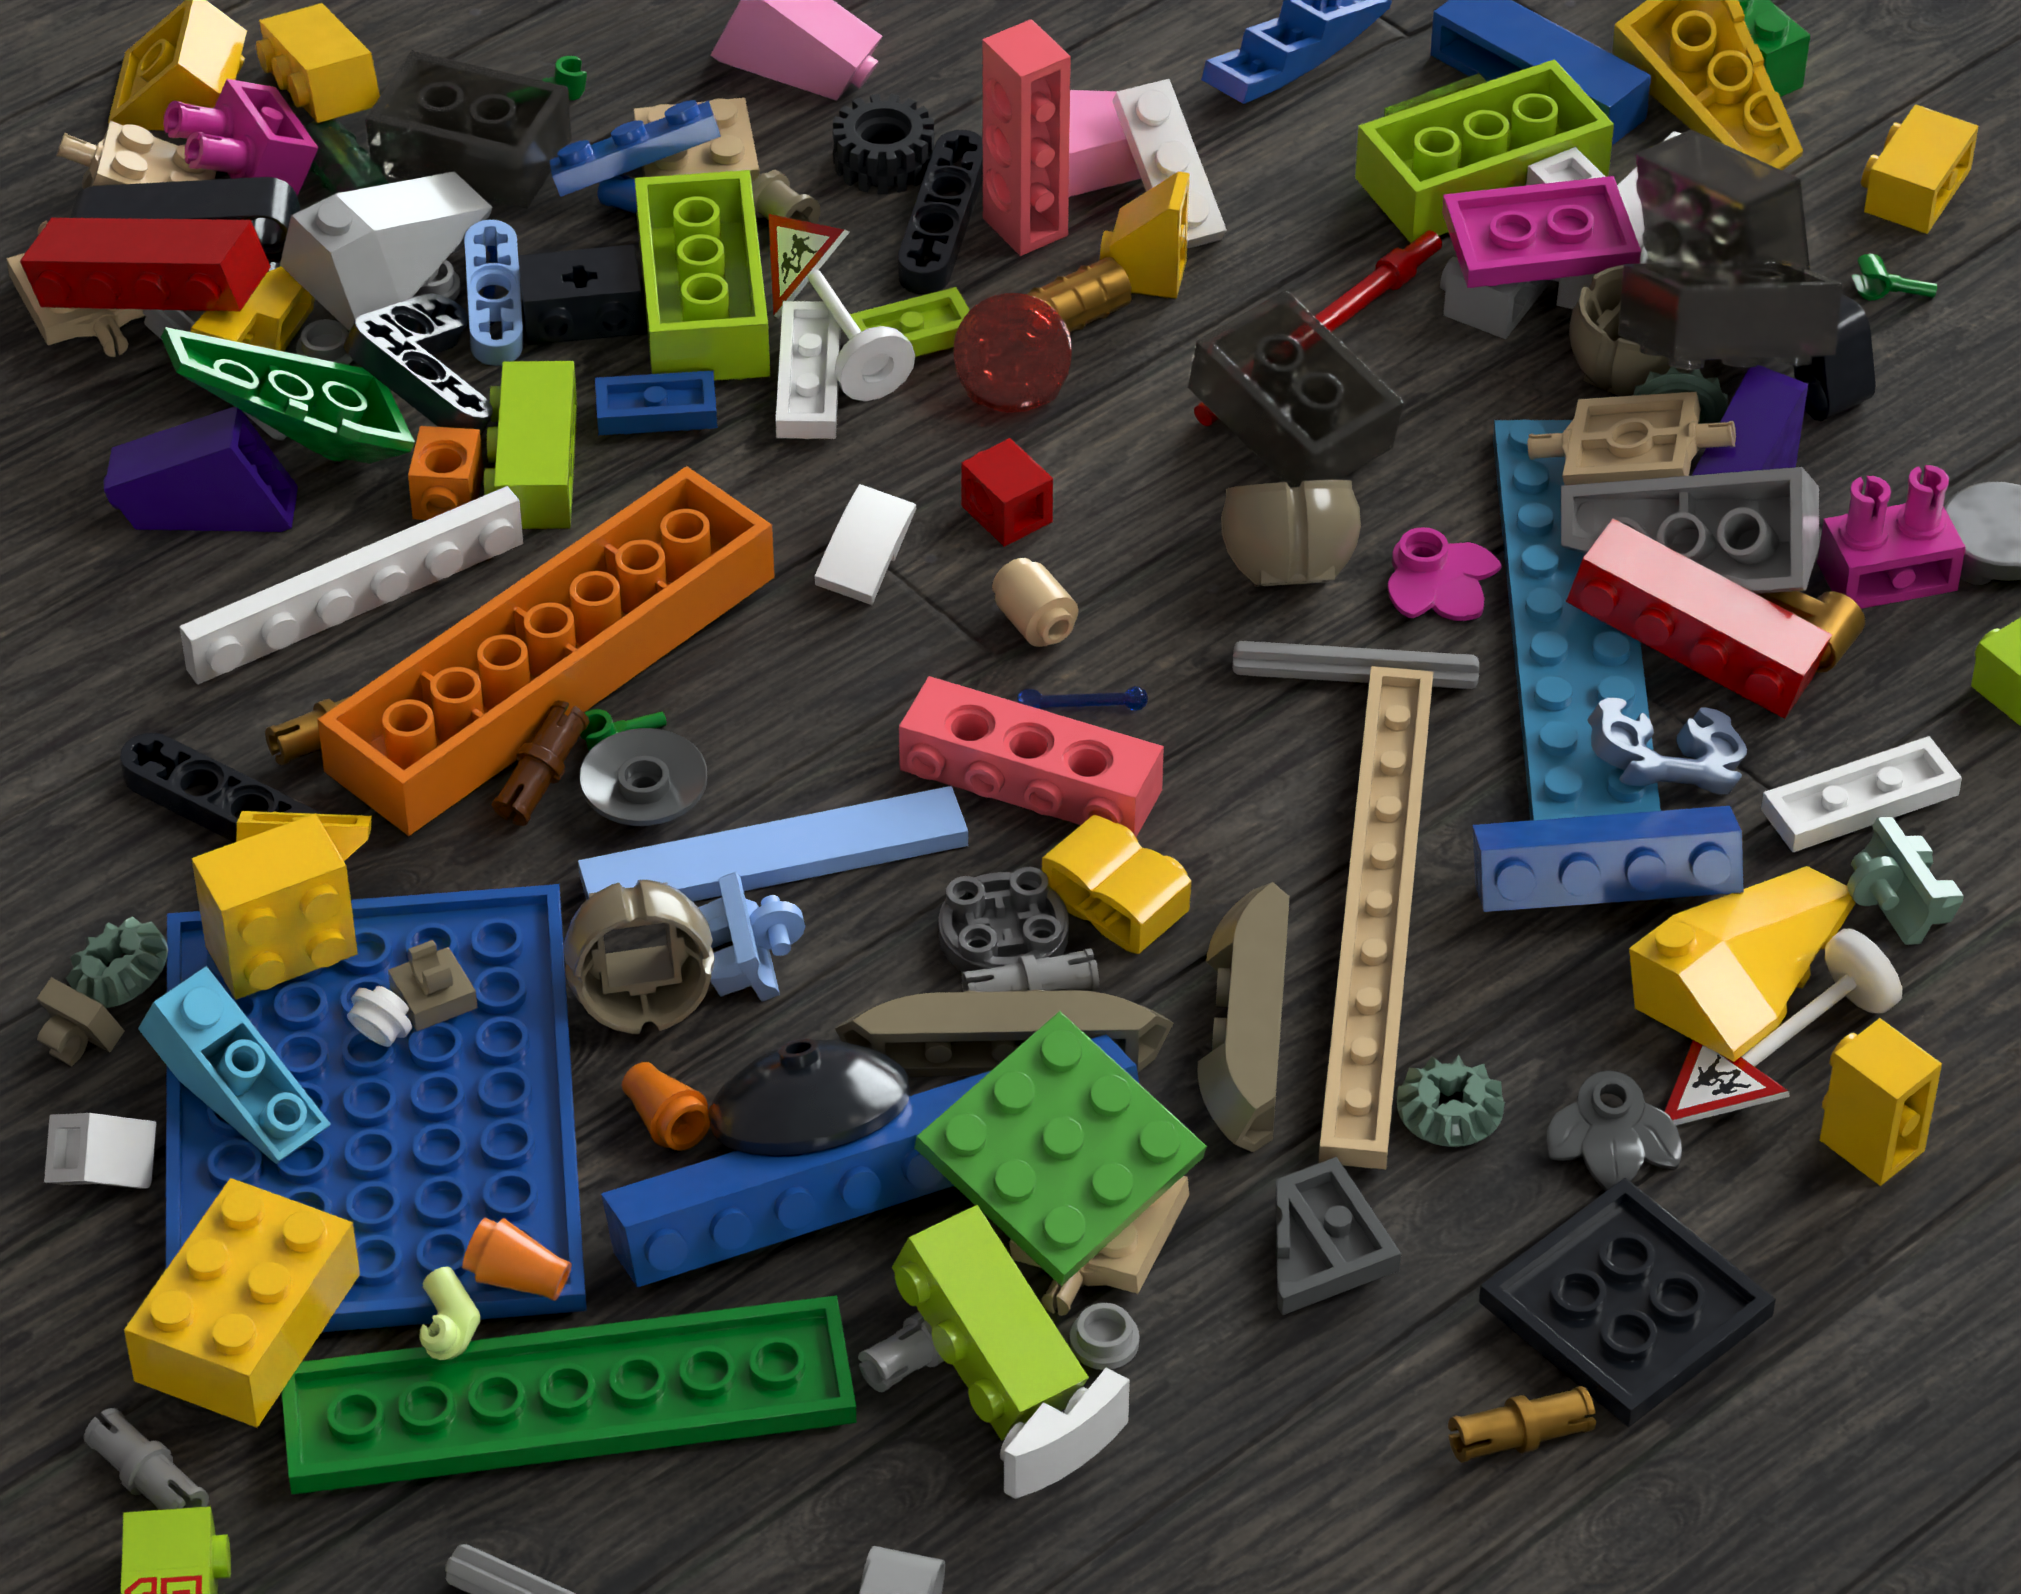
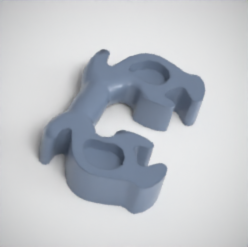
M1606 698L1601 700L1587 719L1592 727L1591 746L1593 751L1603 761L1625 770L1619 778L1624 784L1646 786L1662 781L1692 784L1712 793L1730 794L1742 777V774L1735 771V769L1747 754L1746 745L1732 727L1731 718L1716 709L1700 708L1693 719L1689 718L1677 734V743L1682 754L1694 759L1661 756L1648 748L1646 744L1654 734L1650 719L1644 713H1641L1637 720L1623 715L1621 712L1627 704L1623 699Z

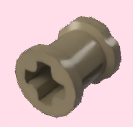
M771 170L768 173H762L752 182L755 216L757 218L765 217L769 220L768 214L818 223L820 205L817 200L810 195H799L789 187L790 182L782 172Z

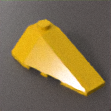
M1646 0L1615 23L1613 54L1651 75L1649 94L1758 188L1801 157L1803 149L1779 93L1775 92L1763 65L1764 58L1758 44L1753 42L1744 21L1745 14L1739 0Z
M1806 866L1745 888L1744 893H1732L1674 914L1629 948L1635 1009L1735 1062L1779 1027L1787 1014V1001L1796 987L1803 989L1811 976L1810 965L1819 950L1825 949L1827 943L1838 933L1856 902L1849 894L1846 885Z

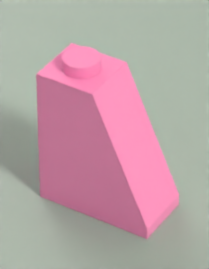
M740 0L711 56L721 63L837 101L851 83L860 89L879 62L871 55L881 40L882 35L833 0Z
M1070 90L1069 197L1141 179L1112 102L1116 91Z

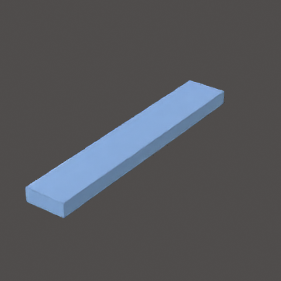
M948 786L578 860V867L586 900L589 899V893L598 892L611 884L620 883L624 888H631L636 885L638 880H652L661 883L667 882V885L680 890L693 902L722 896L718 878L735 871L741 878L743 891L966 847L968 846V829L953 788Z

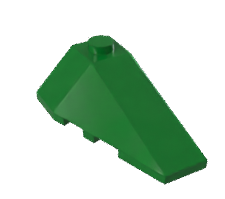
M165 327L161 335L176 373L311 451L321 454L330 460L344 461L348 459L370 464L410 453L415 444L390 389L364 368Z

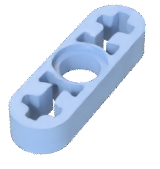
M483 220L473 224L465 234L470 348L474 357L480 362L492 366H501L505 361L516 360L523 350L517 236L514 229L502 221ZM485 246H496L498 263L486 264ZM489 285H499L509 291L505 297L495 300L484 298L478 292ZM490 321H501L503 339H491Z

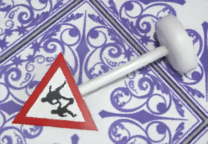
M768 214L773 316L779 318L782 315L783 301H793L807 283L810 282L849 339L837 356L834 370L838 384L843 392L850 398L860 401L880 399L894 392L906 381L914 367L915 352L912 344L906 336L895 328L879 326L868 328L861 332L819 271L825 261L849 234V231Z
M1842 929L1833 936L1825 947V962L1835 984L1735 1062L1693 1040L1664 1112L1670 1116L1675 1125H1680L1790 1097L1787 1089L1755 1066L1845 996L1856 1006L1870 1013H1885L1894 1007L1902 999V985L1889 959L1864 934L1854 929Z

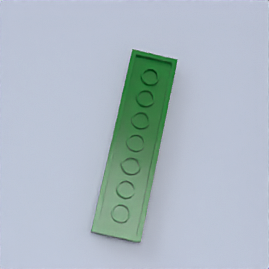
M837 1295L473 1340L469 1342L463 1354L449 1360L432 1358L427 1353L425 1347L303 1361L282 1390L291 1495L857 1423L856 1402Z

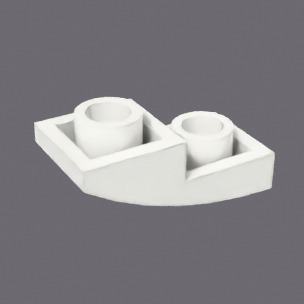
M859 484L823 555L815 574V585L873 605L890 561H895L915 513L916 504Z
M1105 1368L1089 1389L1081 1387L1074 1393L1064 1413L1043 1402L1026 1424L1023 1422L1015 1424L1006 1436L1000 1451V1458L1004 1461V1493L1017 1499L1036 1492L1069 1475L1097 1455L1128 1423L1130 1380Z

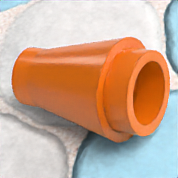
M649 1062L638 1063L625 1074L622 1081V1090L631 1099L656 1144L681 1151L695 1146L704 1138L709 1130L710 1121L708 1103L702 1093L662 1073Z
M484 1218L479 1223L467 1246L462 1263L463 1269L475 1274V1282L542 1295L553 1301L557 1300L560 1296L572 1267L571 1262L558 1257L505 1218L501 1219L498 1223Z

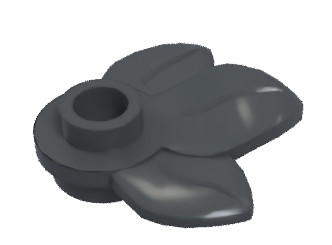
M1601 1071L1588 1077L1580 1087L1577 1102L1558 1111L1547 1129L1546 1141L1549 1159L1564 1161L1583 1157L1591 1176L1605 1192L1624 1178L1632 1182L1644 1161L1666 1169H1677L1681 1161V1138L1673 1120L1664 1111L1645 1103L1640 1086L1631 1077L1618 1071ZM1603 1094L1615 1095L1622 1100L1623 1105L1618 1108L1608 1107L1601 1101L1600 1096Z

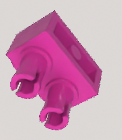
M226 79L214 108L172 101L164 115L165 133H169L168 137L187 139L184 155L185 162L189 164V168L226 172L231 179L254 177L278 178L287 182L294 189L297 196L319 148L277 88L272 86Z
M1925 465L1923 483L1920 484L1922 471L1919 466L1915 467L1910 472L1908 478L1909 488L1906 503L1887 507V503L1891 495V489L1885 480L1875 476H1867L1864 495H1862L1864 484L1862 478L1859 477L1852 482L1848 514L1824 518L1817 563L1832 591L1842 593L1853 599L1861 609L1958 591L1966 546L1943 506L1945 493L1949 485V478L1944 470L1936 466Z

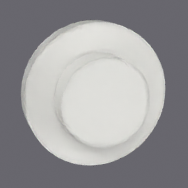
M376 986L373 991L358 988L352 996L351 1000L354 1006L347 1014V1017L351 1024L370 1040L382 1046L390 1047L397 1037L405 1038L412 1029V1024L406 1016V1013L409 1011L407 1004L392 991L381 986Z

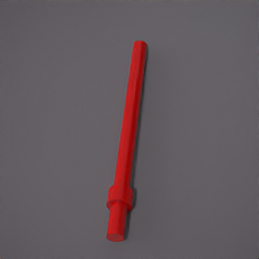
M1428 230L1404 249L1395 248L1377 261L1374 272L1194 408L1196 419L1202 425L1210 426L1389 288L1397 290L1415 277L1418 266L1441 250L1442 241L1434 231Z

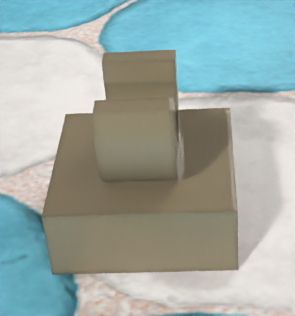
M433 940L408 949L409 962L388 970L390 988L393 993L407 1004L409 1011L406 1015L416 1031L478 1008L476 990L449 947L437 951Z
M52 977L36 998L52 1016L40 1030L37 1040L51 1048L49 1051L51 1056L71 1067L82 1057L88 1041L110 1053L125 1032L102 1004Z

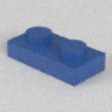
M713 371L595 378L598 435L717 428Z

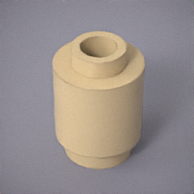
M1018 558L1010 561L999 570L992 585L993 592L995 593V602L1031 645L1043 647L1063 641L1071 633L1078 616V605L1042 564L1032 562L1027 558Z

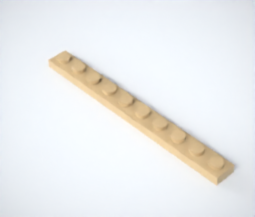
M1371 666L1320 1139L1319 1163L1337 1157L1343 1166L1386 1170L1433 671Z

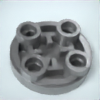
M1984 482L1968 486L1955 493L1948 500L1944 508L1966 546L1960 578L1974 585H1983L1992 579L2006 581L2021 580V485L2007 482Z
M1022 867L1013 873L997 872L977 877L961 876L951 881L946 888V899L939 913V941L947 959L961 972L991 969L1019 963L1018 957L1031 954L1034 955L1035 959L1061 956L1068 943L1069 917L1067 908L1058 893L1049 886L1047 875L1040 869Z

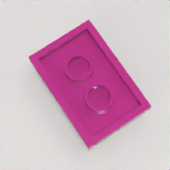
M1614 176L1443 195L1442 213L1467 288L1591 275L1615 266L1640 264L1641 249Z

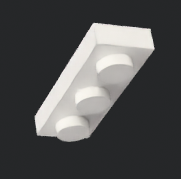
M1170 79L1117 91L1112 102L1146 192L1177 172L1190 173L1187 249L1222 240L1227 229Z
M783 301L776 406V438L836 439L839 384L834 370L836 359L840 352L841 327L823 301Z
M1930 736L1766 791L1763 793L1761 811L1791 851L1796 852L1871 826L1877 817L1894 818L1958 796L1962 777Z

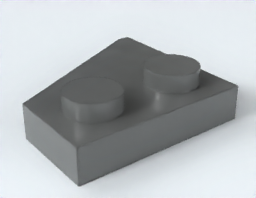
M1337 1157L1276 1179L1277 1308L1282 1316L1400 1271L1401 1252Z

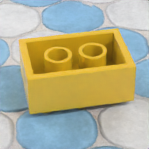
M230 1178L124 1329L134 1382L258 1428L360 1275L353 1222Z

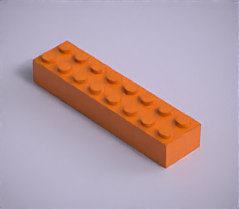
M688 466L684 467L318 718L324 772L406 835H412L515 762L516 755L524 743H531L551 712V707L555 701L559 700L569 703V707L564 713L569 716L574 706L582 712L587 711L774 578L772 524Z

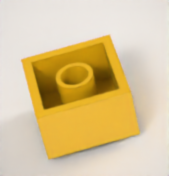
M316 813L192 858L205 945L235 1000L260 990L270 989L279 983L322 967L332 966L341 960L358 954L347 866Z

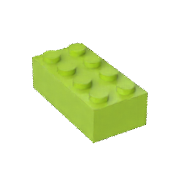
M1554 59L1358 125L1355 179L1409 242L1412 243L1428 230L1434 231L1438 236L1449 232L1442 213L1444 194L1526 186L1529 165L1576 147L1604 176L1608 177L1614 123Z
M750 170L635 178L637 225L651 373L713 371L714 381L770 377L768 317Z

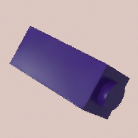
M1753 363L1720 423L1734 421L1736 429L1735 447L1706 448L1692 476L1795 468L1808 384Z
M235 406L112 447L107 475L103 483L109 503L115 509H120L135 530L282 532L292 529L298 492L297 484L244 413Z

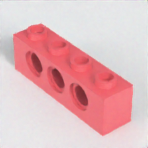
M1032 19L982 39L983 219L1020 256L1068 236L1071 56Z
M929 676L899 725L901 771L1078 825H1082L1092 815L1106 818L1113 823L1126 826L1137 837L1162 791L1164 746Z

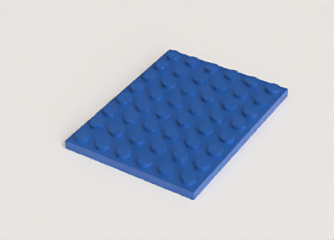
M559 884L351 900L357 955L341 960L332 966L322 967L279 983L270 989L260 990L236 1000L206 948L200 911L167 913V992L207 966L331 1125L281 1162L275 1164L185 1087L167 1066L166 1269L228 1180L233 1178L353 1222L360 1275L322 1332L431 1324L433 1322L432 1316L437 1315L438 1311L424 1290L423 1281L431 1272L441 1267L453 1269L478 1309L480 1319L587 1311ZM430 940L435 942L437 951L449 947L476 990L477 1009L420 1031H416L412 1025V1029L405 1038L397 1037L390 1047L382 1046L370 1040L351 1024L347 1014L354 1006L351 998L358 988L373 991L376 986H381L392 991L388 970L409 962L408 949ZM484 1218L497 1223L505 1218L552 1253L572 1263L568 1280L557 1300L553 1301L542 1295L475 1282V1274L462 1268L463 1258L470 1239Z

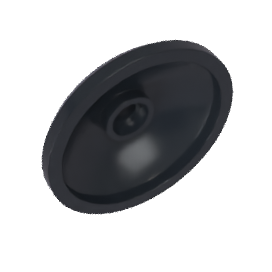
M797 1039L758 1057L732 1076L713 1099L708 1112L709 1121L715 1138L723 1145L740 1152L768 1156L811 1153L850 1143L882 1128L897 1117L905 1108L910 1097V1087L905 1069L895 1060L877 1050L834 1040Z

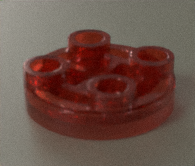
M1021 293L999 294L978 303L961 321L954 340V365L961 384L967 391L970 399L975 403L1002 412L1028 411L1051 402L1059 394L1070 371L1072 360L1071 338L1061 316L1044 301Z

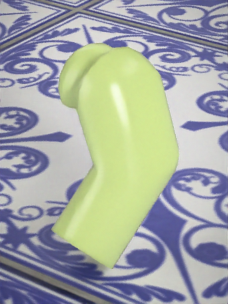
M441 1267L431 1272L423 1281V1288L438 1313L432 1316L433 1322L429 1328L422 1324L419 1338L421 1344L432 1358L449 1360L463 1354L480 1323V1313L453 1269Z

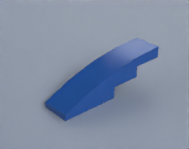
M1284 0L1278 18L1245 29L1240 49L1206 60L1201 80L1242 104L1250 102L1280 89L1319 66L1358 37L1390 9L1392 0Z

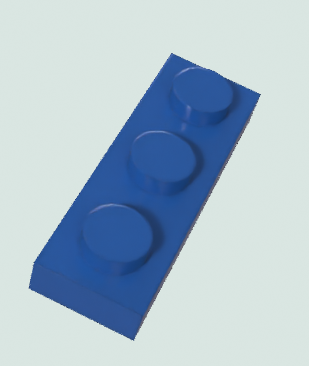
M695 100L681 102L667 109L664 113V118L645 125L641 120L625 123L611 132L612 137L590 145L589 141L583 140L565 146L558 151L557 158L549 160L552 177L560 197L721 137L710 102L706 101L698 105Z

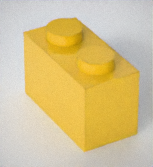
M1915 104L1902 124L1895 122L1892 125L1880 156L1873 154L1865 166L1861 179V186L1868 188L1864 212L1928 234L1971 170L1978 125Z
M1879 1018L1860 1034L1851 1033L1844 1037L1832 1052L1829 1061L1832 1071L1828 1092L1822 1102V1109L1825 1111L1819 1140L1881 1186L1925 1151L1942 1063Z

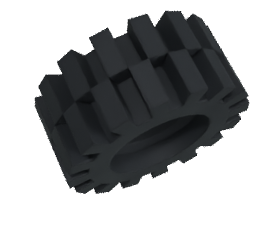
M880 94L870 95V103L865 104L860 97L852 101V109L844 105L839 110V117L835 116L833 120V164H835L837 175H844V182L852 186L859 181L860 191L868 193L871 186H877L878 194H888L887 187L895 186L897 193L907 191L908 181L915 187L922 183V175L925 176L934 150V121L932 117L929 118V111L924 106L917 109V101L908 98L901 104L899 103V95L889 94L888 101H880ZM878 143H891V144L880 145V144H878Z

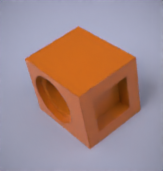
M420 426L408 473L413 519L429 520L478 499L484 475L479 429Z

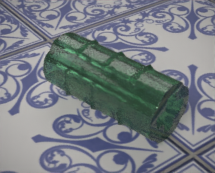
M337 118L320 123L312 121L305 127L319 147L311 164V171L321 178L323 187L332 192L333 195L390 184L381 173V168L369 158V152L357 143L356 136L348 131Z

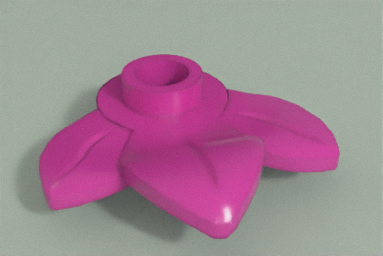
M1425 527L1414 528L1404 533L1393 549L1392 564L1395 572L1388 581L1389 598L1394 607L1408 618H1416L1430 608H1433L1438 615L1453 621L1473 620L1479 618L1484 610L1485 598L1479 580L1496 574L1501 569L1502 564L1491 552L1478 544L1471 542L1448 544L1446 537L1437 530Z

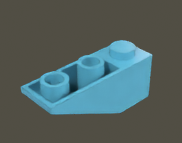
M207 966L153 1002L138 1028L139 1031L185 1087L275 1164L281 1162L331 1125Z

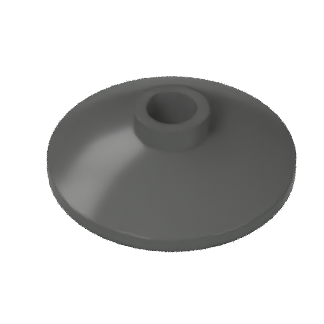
M639 728L611 735L590 750L580 769V787L589 806L601 816L625 825L649 826L674 820L684 815L698 803L707 785V766L699 749L686 738L661 729Z

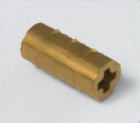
M1106 257L1091 265H1082L1077 271L1064 277L1058 276L1053 282L1040 288L1034 287L1029 293L1010 301L1007 306V317L1016 339L1025 348L1034 349L1051 340L1058 341L1062 335L1075 329L1082 330L1086 324L1099 318L1105 319L1110 313L1127 306L1131 302L1132 288L1123 267L1112 257Z

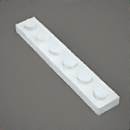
M506 486L181 625L180 632L186 670L197 684H201L522 545L523 535L519 499Z

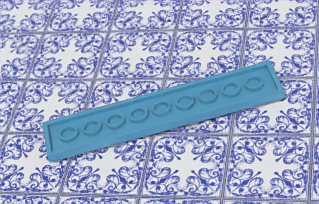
M1494 420L1493 446L1530 821L1661 811L1657 783L1646 786H1633L1622 783L1619 778L1625 770L1603 761L1596 755L1591 746L1592 727L1587 719L1601 700L1606 698L1625 700L1627 704L1621 713L1633 720H1637L1641 713L1646 714L1649 718L1640 641L1566 602L1586 553L1566 549L1561 545V486H1565L1562 476L1565 457L1536 458L1531 460L1528 454L1529 434L1563 433L1572 420ZM1652 737L1646 744L1651 750H1653Z

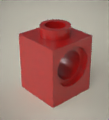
M1009 438L961 462V506L1005 547L1053 522V478Z

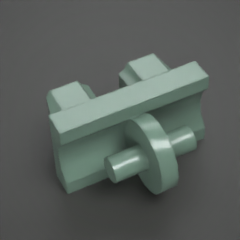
M1877 817L1873 824L1874 833L1871 841L1851 862L1855 872L1848 881V892L1859 905L1871 906L1878 904L1905 945L1921 944L1932 924H1947L1952 921L1963 902L1964 895L1953 880H1936L1929 870L1933 864V851L1923 836H1905L1893 817Z

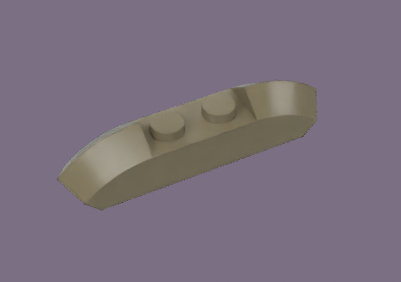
M1273 882L1253 889L1241 898L1222 918L1212 936L1206 962L1218 972L1216 1007L1228 1008L1227 1018L1214 1017L1212 1052L1198 1061L1197 1069L1200 1092L1212 1119L1233 1144L1253 1153L1273 1140L1290 896Z
M1076 990L965 991L923 993L897 998L854 1015L837 1026L835 1030L842 1042L877 1050L895 1060L905 1069L907 1077L975 1076L993 1070L1054 1015L1061 1011L1090 1039L1107 1034L1136 1064L1137 1072L1139 1073L1155 1060L1174 1023L1147 1007L1099 992Z

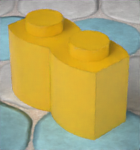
M1092 815L1042 857L1041 871L1047 875L1049 886L1061 897L1068 913L1080 919L1090 921L1102 935L1131 953L1140 954L1189 911L1191 879L1188 877L1184 867L1170 856H1163L1156 851L1142 848L1131 830L1122 824L1113 823L1106 818Z

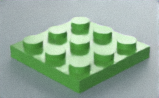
M1059 1011L918 1134L914 1148L974 1205H978L981 1211L1062 1286L1203 1159L1207 1146Z

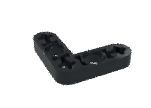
M424 294L360 315L355 319L344 341V349L356 363L436 426L479 429L480 437L482 436L493 414L491 403L481 393L432 356L455 347L469 322L467 312L458 303L442 295Z

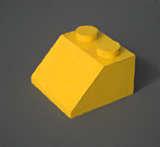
M185 0L125 52L108 123L113 121L121 125H137L146 130L165 131L164 115L172 101L214 108L226 79L236 80L237 74L244 64L245 57L242 55L247 31L208 1Z

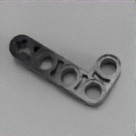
M273 177L91 186L84 188L77 194L71 218L251 220L271 266L269 271L281 267L280 262L291 215L301 210L297 195L287 182Z
M1740 246L1727 248L1683 269L1681 277L1691 284L1699 295L1703 316L1793 360L1794 378L1808 384L1805 412L1814 420L1823 421L1873 397L1876 381L1871 329L1865 312L1854 300Z

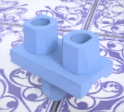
M736 871L718 878L722 897L698 908L709 924L713 939L712 949L730 941L733 942V945L714 952L715 961L711 974V983L721 997L749 986L753 987L762 1002L780 995L769 949H772V953L777 956L786 955L791 951V944L797 942L805 930L801 910L795 904L780 901L779 897L775 895L764 897L759 907L756 902L745 898L741 878Z

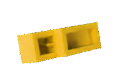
M281 266L267 272L241 311H205L191 327L190 332L284 352L312 312L315 298Z

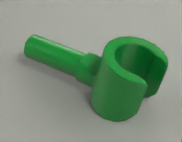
M576 56L561 57L555 63L554 77L508 90L511 104L554 93L559 98L574 101L579 99L584 93L587 72L581 71V59Z
M1864 254L1857 260L1863 275L1853 274L1852 278L1858 293L1866 300H1878L1888 294L1889 291H1899L1934 298L1936 295L1937 284L1889 274L1882 258L1876 254Z
M592 709L585 712L590 722L580 736L586 740L590 752L594 746L611 735L631 729H657L665 727L667 721L665 714L660 711L613 723L612 717L607 711Z

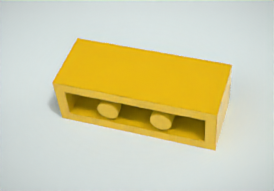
M323 3L259 20L263 39L256 41V50L263 71L265 73L271 72L280 90H287L291 94L297 108L303 107L317 123L382 105L371 52Z

